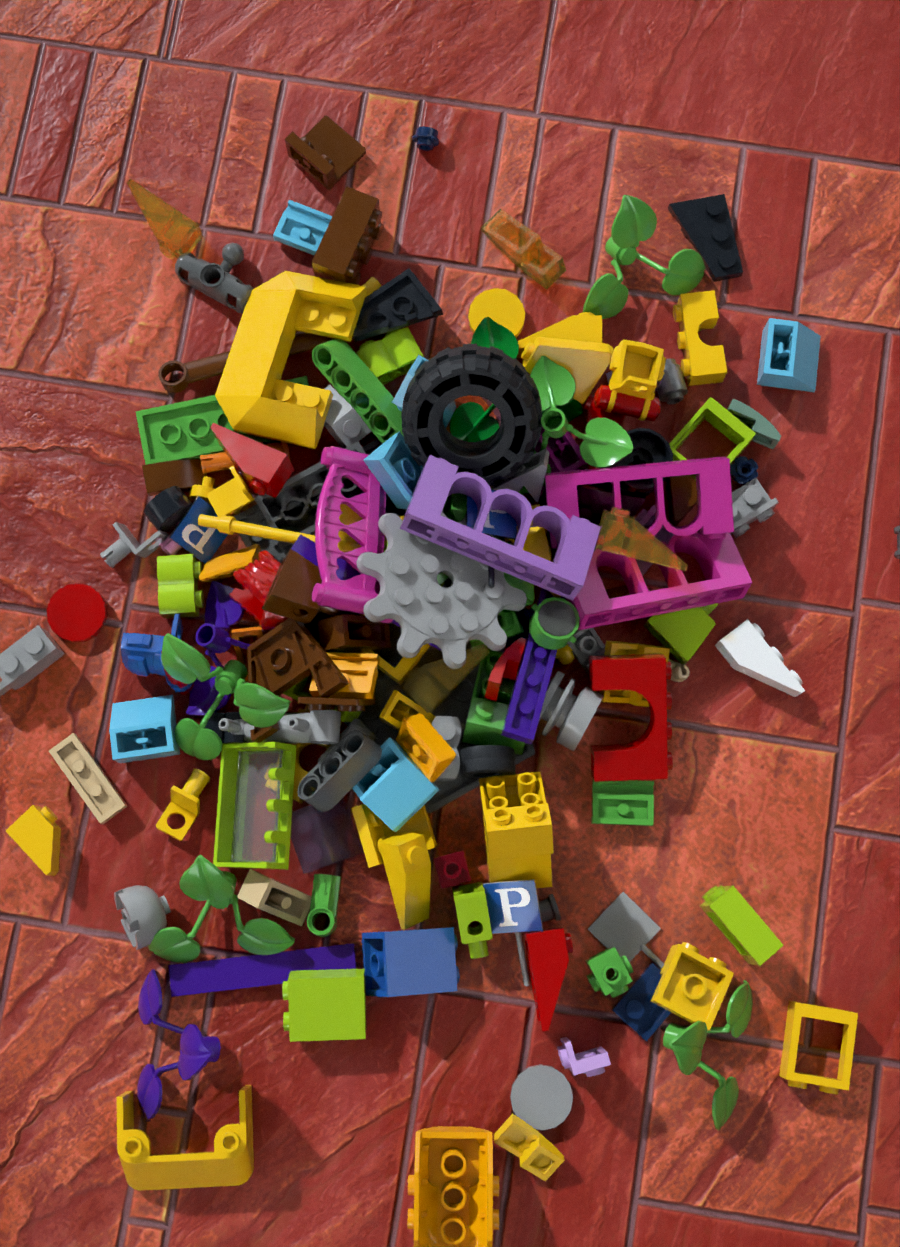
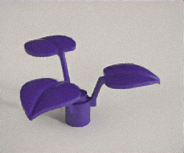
M212 581L206 601L205 624L201 625L197 630L196 642L207 649L205 654L212 659L216 666L223 668L224 666L215 653L226 652L231 645L247 649L250 644L232 639L228 633L230 626L240 622L245 609L241 608L240 604L235 603L229 596L235 588ZM210 666V667H211L210 672H212V671H214V670L216 669V667ZM216 676L204 682L198 679L194 681V686L190 691L189 705L186 710L187 714L191 716H205V713H207L219 694L215 688ZM231 694L223 697L214 712L221 710L227 704Z
M151 969L139 994L138 1010L141 1021L144 1025H150L153 1022L155 1025L182 1035L178 1062L159 1067L156 1070L153 1064H147L140 1074L137 1096L140 1110L146 1122H150L160 1108L162 1102L160 1076L164 1072L178 1068L182 1080H191L208 1062H216L218 1060L221 1049L218 1037L202 1036L195 1024H188L184 1029L162 1021L159 1018L158 1014L162 1009V991L156 969Z

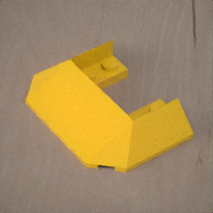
M284 271L251 291L215 394L234 431L312 449L317 448L333 399L332 392L280 379L296 331L351 342L368 290L367 287Z

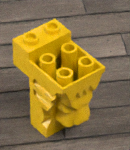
M525 772L479 778L489 882L535 879L536 889L553 887L551 854L554 853L552 821L549 806L546 803L541 772Z

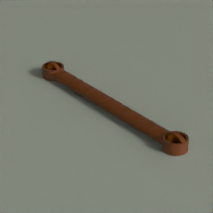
M297 332L288 356L313 350L317 345L334 338ZM230 351L187 363H181L176 360L168 361L160 367L158 377L163 388L168 392H181L189 383L221 375ZM172 371H182L184 373L183 377L178 380H165L166 376Z

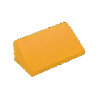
M254 544L208 560L199 575L200 581H219L234 576L233 573L239 568L245 569V566H248L249 562L254 563L255 559L260 561L258 556L261 551L260 545Z
M419 713L403 719L396 741L432 783L451 764L456 757V753L423 714Z

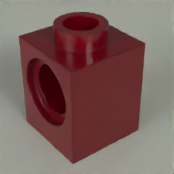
M464 851L433 858L441 889L471 882Z

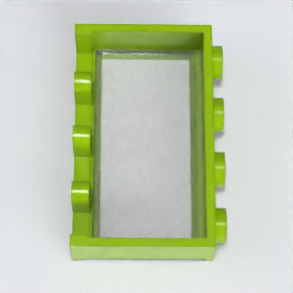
M280 742L222 744L213 864L216 867L288 870L296 745Z

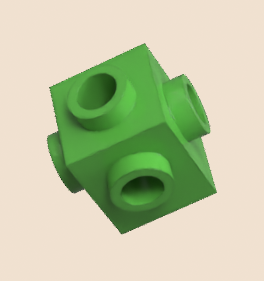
M611 946L585 960L591 972L586 976L594 992L600 990L602 995L610 994L614 998L629 990L627 984L633 982L629 974L634 971L625 955L620 957L615 947ZM612 968L614 975L612 978L607 979L606 972Z

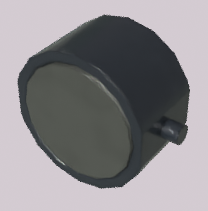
M172 486L156 495L147 504L143 512L157 531L160 530L167 533L176 528V524L183 518L193 503L179 486Z

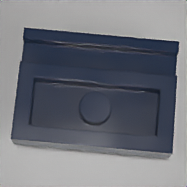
M650 963L611 1009L645 1041H648L671 1013L651 1002L662 976L660 974L661 970L653 963Z

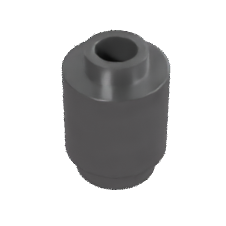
M666 359L663 381L657 392L660 401L667 402V404H676L684 399L683 396L687 394L688 390L680 365L676 363L675 359Z

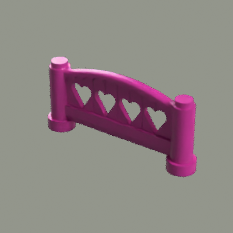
M335 446L324 447L321 455V464L326 465V468H329V472L320 493L315 520V546L322 583L315 584L312 592V601L317 602L320 606L364 614V605L370 599L378 596L380 585L376 578L361 573L357 568L356 561L364 552L377 554L384 552V534L380 531L378 522L381 516L385 514L386 492L363 461L368 454ZM344 477L350 479L365 493L351 498L344 497L341 493V489L344 487L341 479ZM346 504L363 520L344 525L339 519V516L343 513L340 505ZM338 532H346L362 547L349 552L340 551L338 543L341 539ZM337 559H344L360 575L347 580H340L336 575V571L339 569ZM384 619L380 622L390 624L393 620Z

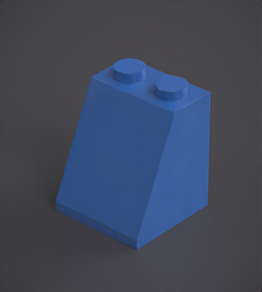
M454 927L362 933L366 996L396 997L458 991L457 984L460 979V973L456 966L455 952L458 948V941L454 934Z

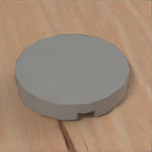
M539 1064L526 1068L518 1075L512 1084L510 1100L513 1112L517 1117L534 1129L543 1131L555 1128L565 1121L572 1108L573 1094L570 1083L561 1072L552 1066Z

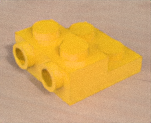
M682 942V944L673 945L661 969L660 974L662 976L651 1002L692 1024L697 1021L705 1022L707 1031H710L734 972L726 969L727 964L714 957L707 959L698 954L699 949L689 943Z

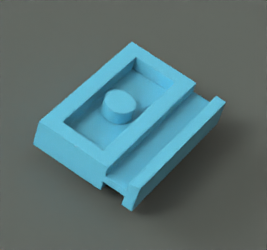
M289 200L286 211L283 212L275 229L273 238L275 241L315 256L332 216Z

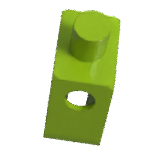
M718 603L655 615L646 621L644 627L662 645L670 648V653L679 663L685 665L716 625L709 614L718 606Z
M477 882L452 887L462 944H468L471 959L488 956L486 940L493 939L483 883ZM478 921L479 925L477 927H469L471 922Z

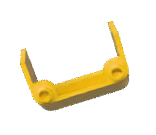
M245 1085L239 1090L240 1123L227 1124L218 1130L214 1138V1152L151 1155V1143L148 1135L140 1129H134L133 1091H126L116 1097L117 1151L126 1181L133 1189L142 1191L238 1186L247 1182L254 1170L252 1085Z

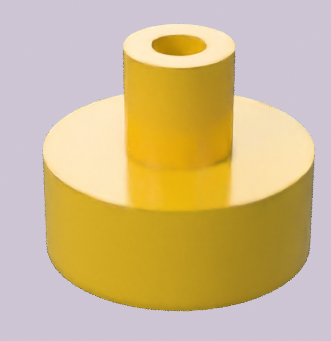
M204 476L202 485H192L190 499L195 501L197 496H199L211 505L207 494L215 489L213 488L215 479Z

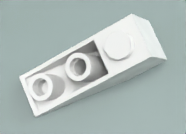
M747 619L715 645L733 669L793 697L805 691L801 686L803 682L799 675L793 670L789 671L783 664L784 658L777 648L774 646L770 647L763 639L765 637L764 632L756 623L751 624Z

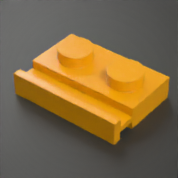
M326 652L349 683L328 698L373 699L378 675L377 668L378 664H380L378 654ZM312 676L309 689L312 697H322L319 695Z

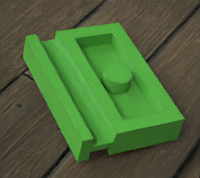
M592 780L591 824L654 826V781L594 782Z

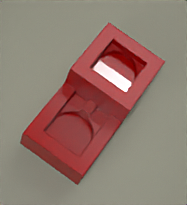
M519 638L500 656L491 671L484 698L497 700L503 677L516 680L527 639Z

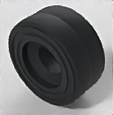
M479 745L460 750V775L463 778L479 780V778L515 774V751L511 747Z

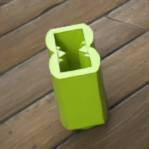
M408 327L387 332L382 340H369L363 343L356 352L383 385L398 376L407 374L418 355L424 357Z
M193 554L157 556L159 614L163 619L174 618L175 614H180V617L199 616V608H204L203 591L198 590V579L202 571V563L197 561Z

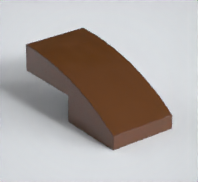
M182 459L142 465L146 490L149 496L158 495L163 490L172 486H179L184 493L190 492L192 485H202L203 477L206 476V474H203L200 459Z

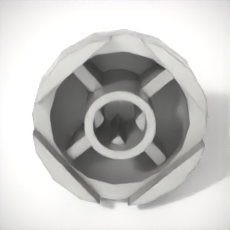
M140 885L114 892L115 905L117 910L121 909L123 917L121 923L132 946L139 950L150 945L154 935L159 930L166 928L167 925L166 914L170 913V907L165 896L158 897L153 889Z

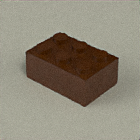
M346 186L312 260L315 277L359 285L361 267L363 264H368L372 255L371 245L374 239L379 240L384 224L381 223L382 211H380L378 198Z

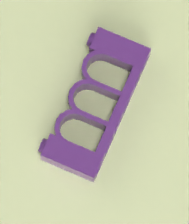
M429 455L400 529L573 601L584 586L601 527L587 519L574 515L569 520L562 511L551 506H539L532 510L529 501L517 491L500 489L492 493L488 483L477 474L470 472L456 473L458 466L449 463L445 459ZM460 493L468 495L475 501L478 508V516L473 529L441 516L449 495ZM491 510L505 511L516 521L517 534L513 545L482 533L488 513ZM538 526L545 528L555 537L557 549L553 562L523 550L530 527Z

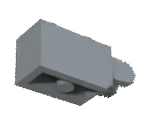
M37 625L0 654V677L2 679L0 682V696L11 688L17 690L23 687L65 654L48 631Z

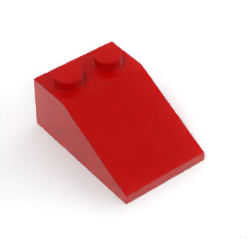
M560 927L523 933L538 1026L542 1032L549 1031L569 963L568 953L573 952L570 933H564V928Z

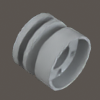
M558 671L549 681L539 722L541 719L547 721L542 732L544 736L554 726L560 728L556 742L574 751L604 695L593 691L588 686L578 696L572 694L576 681L571 678L564 690L559 685L565 674Z

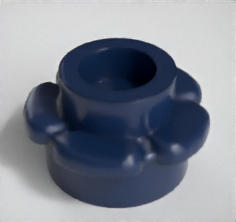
M418 127L416 134L412 136V140L417 143V148L421 150H433V147L439 145L438 131L431 127Z
M741 456L736 458L735 463L730 466V474L733 480L739 484L745 485L758 477V465L753 459ZM742 468H746L747 472H742Z

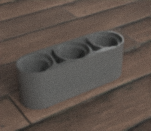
M351 731L301 780L297 790L298 796L321 812L329 811L378 763L382 755L381 746L361 731Z

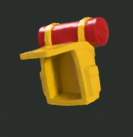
M622 340L614 348L611 356L609 369L612 371V377L609 385H600L595 392V408L602 409L608 413L613 412L638 418L641 421L648 420L654 422L660 414L661 408L660 399L654 396L657 382H660L664 375L666 358L663 356L664 349L642 342Z

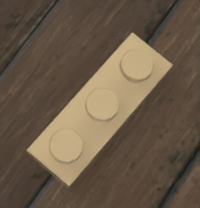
M72 733L49 750V753L100 824L106 823L127 807L125 801L75 733Z

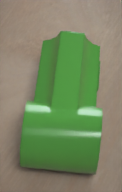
M314 874L307 926L317 936L327 937L336 930L341 884L340 876ZM320 914H327L330 918L329 927L323 931L317 930L314 924L315 918Z

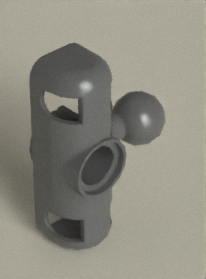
M237 243L226 244L222 250L223 261L221 265L197 259L189 252L179 256L175 263V273L181 282L238 313L244 312L253 287L249 284L245 285L240 279L229 274L233 265L240 264L244 259L242 246ZM183 269L189 272L188 281L180 276ZM215 278L220 279L215 284H209ZM228 294L237 298L236 307L228 302Z

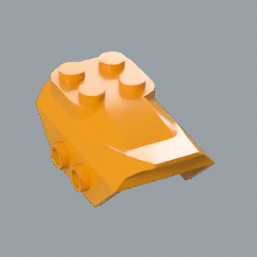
M437 1126L416 1131L414 1175H408V1196H414V1208H408L407 1228L414 1229V1247L493 1246V1230H499V1209H493V1196H499V1176H493V1140L491 1131L463 1126Z

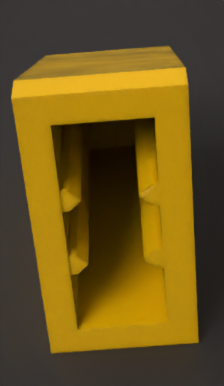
M538 336L533 344L530 342L527 344L521 358L523 359L522 362L525 370L530 374L542 356H546L554 363L570 372L575 381L576 390L573 399L583 404L610 364L613 347L605 343Z

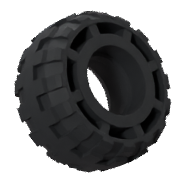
M463 344L462 347L453 349L449 347L437 352L436 356L429 361L426 360L416 371L408 385L403 400L401 413L402 433L405 444L408 445L411 456L416 463L424 467L429 455L442 458L458 466L456 473L470 472L477 474L489 486H494V482L501 479L508 480L517 474L518 469L524 463H528L534 454L542 429V405L533 378L530 377L525 367L516 358L513 359L506 355L503 350L492 346L487 348L477 346V344ZM463 396L483 397L498 408L501 416L500 427L492 436L482 441L467 442L460 440L450 434L443 424L445 408L452 401Z

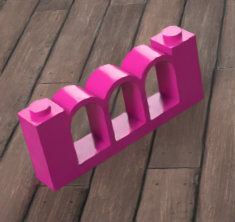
M725 456L545 474L547 506L559 509L569 520L572 515L579 517L577 485L611 482L614 511L613 523L608 530L598 535L596 544L609 542L617 536L620 529L626 536L636 540L652 538L660 531L662 526L677 536H688L695 534L699 530L703 535L708 534L709 539L725 538L727 532H734L730 459ZM696 474L697 515L688 525L682 527L673 526L667 521L665 515L663 477ZM653 478L656 507L655 519L646 529L632 530L624 525L622 518L620 481ZM549 531L551 549L557 548L556 539Z
M698 530L697 533L688 536L674 535L668 544L655 538L638 540L631 546L629 551L617 545H604L597 548L593 552L584 586L573 601L565 599L572 603L578 611L580 617L578 630H584L742 599L753 582L730 532L726 533L725 538L709 539L708 534L703 535ZM684 552L693 556L699 563L706 581L688 584L675 553ZM647 559L658 565L668 588L648 591L636 560ZM608 566L617 570L622 575L630 595L609 599L597 568Z

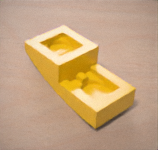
M513 1113L494 1134L495 1144L519 1157L520 1167L544 1181L565 1161L563 1154L549 1140Z

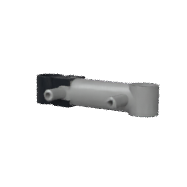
M312 710L310 712L285 713L278 721L280 730L262 742L338 744L340 742L341 712ZM214 712L205 728H209L218 734L222 744L253 742L250 730H253L254 726L245 722L240 717L239 712Z

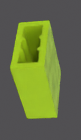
M365 968L290 971L288 981H283L282 986L283 1000L289 1001V1012H284L283 1028L284 1031H289L290 1042L366 1039Z

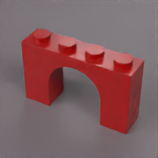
M664 655L589 656V686L593 691H635L646 698L650 708L649 724L645 732L638 739L627 744L590 745L591 776L594 782L668 779V770H672L673 758L672 753L667 752V740H672V724L667 722V710L672 709L671 692H667V680H671L672 669L670 661L666 662Z

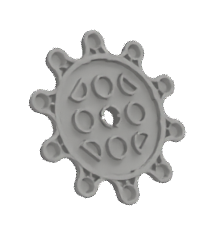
M442 510L441 516L448 518ZM386 513L382 515L378 526L387 538V549L379 554L364 552L356 561L358 570L365 575L376 578L380 585L378 596L370 599L364 605L363 612L365 617L372 622L392 619L399 624L401 636L397 642V650L402 657L413 658L419 653L423 645L433 643L441 649L444 663L451 669H459L465 664V649L470 640H480L493 651L503 649L507 643V636L498 623V614L503 610H522L527 603L524 591L510 586L505 580L504 572L495 569V586L490 588L488 586V565L401 530L400 527L403 520L396 514ZM466 514L458 523L466 526ZM441 572L452 580L449 588H443L438 584L437 575Z

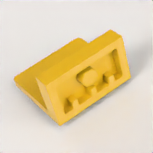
M365 804L351 808L369 868L384 864L378 842L402 831L423 834L427 850L437 846L425 805L397 832L392 831Z

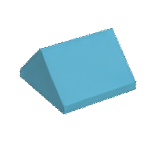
M399 431L363 461L395 506L399 509H407L424 467L422 465L419 466L413 459L408 445L405 444L404 437Z

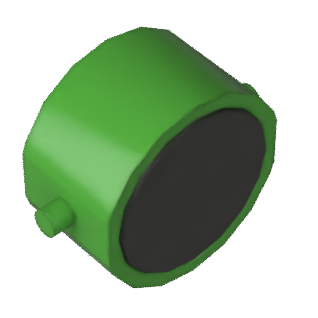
M552 597L544 599L539 605L534 604L531 607L534 613L529 620V632L538 645L545 649L556 650L565 647L569 641L573 644L576 642L577 638L574 637V634L579 628L580 617L572 603L563 598Z

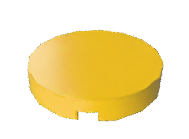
M493 288L485 290L477 295L470 305L468 314L469 326L474 334L480 322L485 317H489L510 330L517 338L524 327L525 310L523 303L515 294L506 289Z

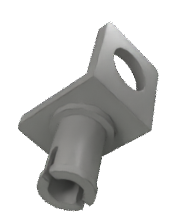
M115 522L113 526L119 533L120 538L105 551H102L100 555L103 559L106 558L104 561L113 568L130 552L143 558L148 557L160 547L159 544L169 535L159 530L140 545L126 525Z

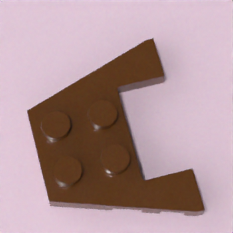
M288 618L247 647L249 683L260 685L277 696L310 674L313 675L319 695L328 698L349 684L345 676L302 622ZM278 722L265 728L254 726V729L250 730L251 740L253 742L264 741L280 730Z

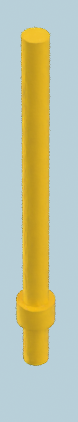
M200 514L198 517L199 526L218 529L220 533L233 535L235 532L292 544L296 542L300 535H303L315 542V535L241 522L231 516L222 515L221 517ZM342 540L338 543V548L342 552H349L362 547L358 543Z

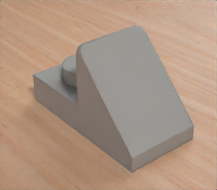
M545 448L533 454L528 463H524L518 469L517 474L508 480L501 479L494 482L492 490L510 489L518 492L525 486L533 499L538 502L547 471L549 451Z

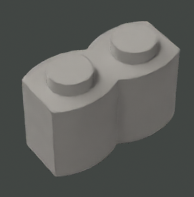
M435 716L432 726L456 753L454 760L436 781H455L460 768V756L457 748L461 740V724L458 717Z

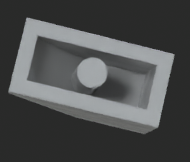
M331 385L324 388L325 390H330L333 394L324 426L340 447L345 449L360 441L371 430L356 410Z

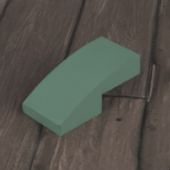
M733 398L727 410L756 433L752 439L753 442L774 449L781 438L777 429L756 410Z

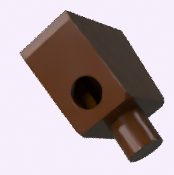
M290 549L279 566L261 609L305 624L310 623L319 610L332 617L338 611V609L320 606L317 602L312 601V592L315 584L322 583L319 567Z

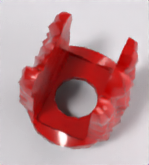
M263 550L258 554L260 561L255 559L254 563L249 562L245 569L239 568L233 573L237 582L242 584L243 590L235 588L229 596L235 603L240 604L242 609H246L247 613L253 616L255 621L259 622L263 630H272L288 618L261 609L281 564L271 553Z

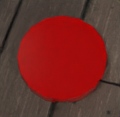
M81 583L68 584L58 589L50 598L47 607V621L52 631L62 639L73 643L87 642L96 637L108 617L107 604L102 595L91 586Z

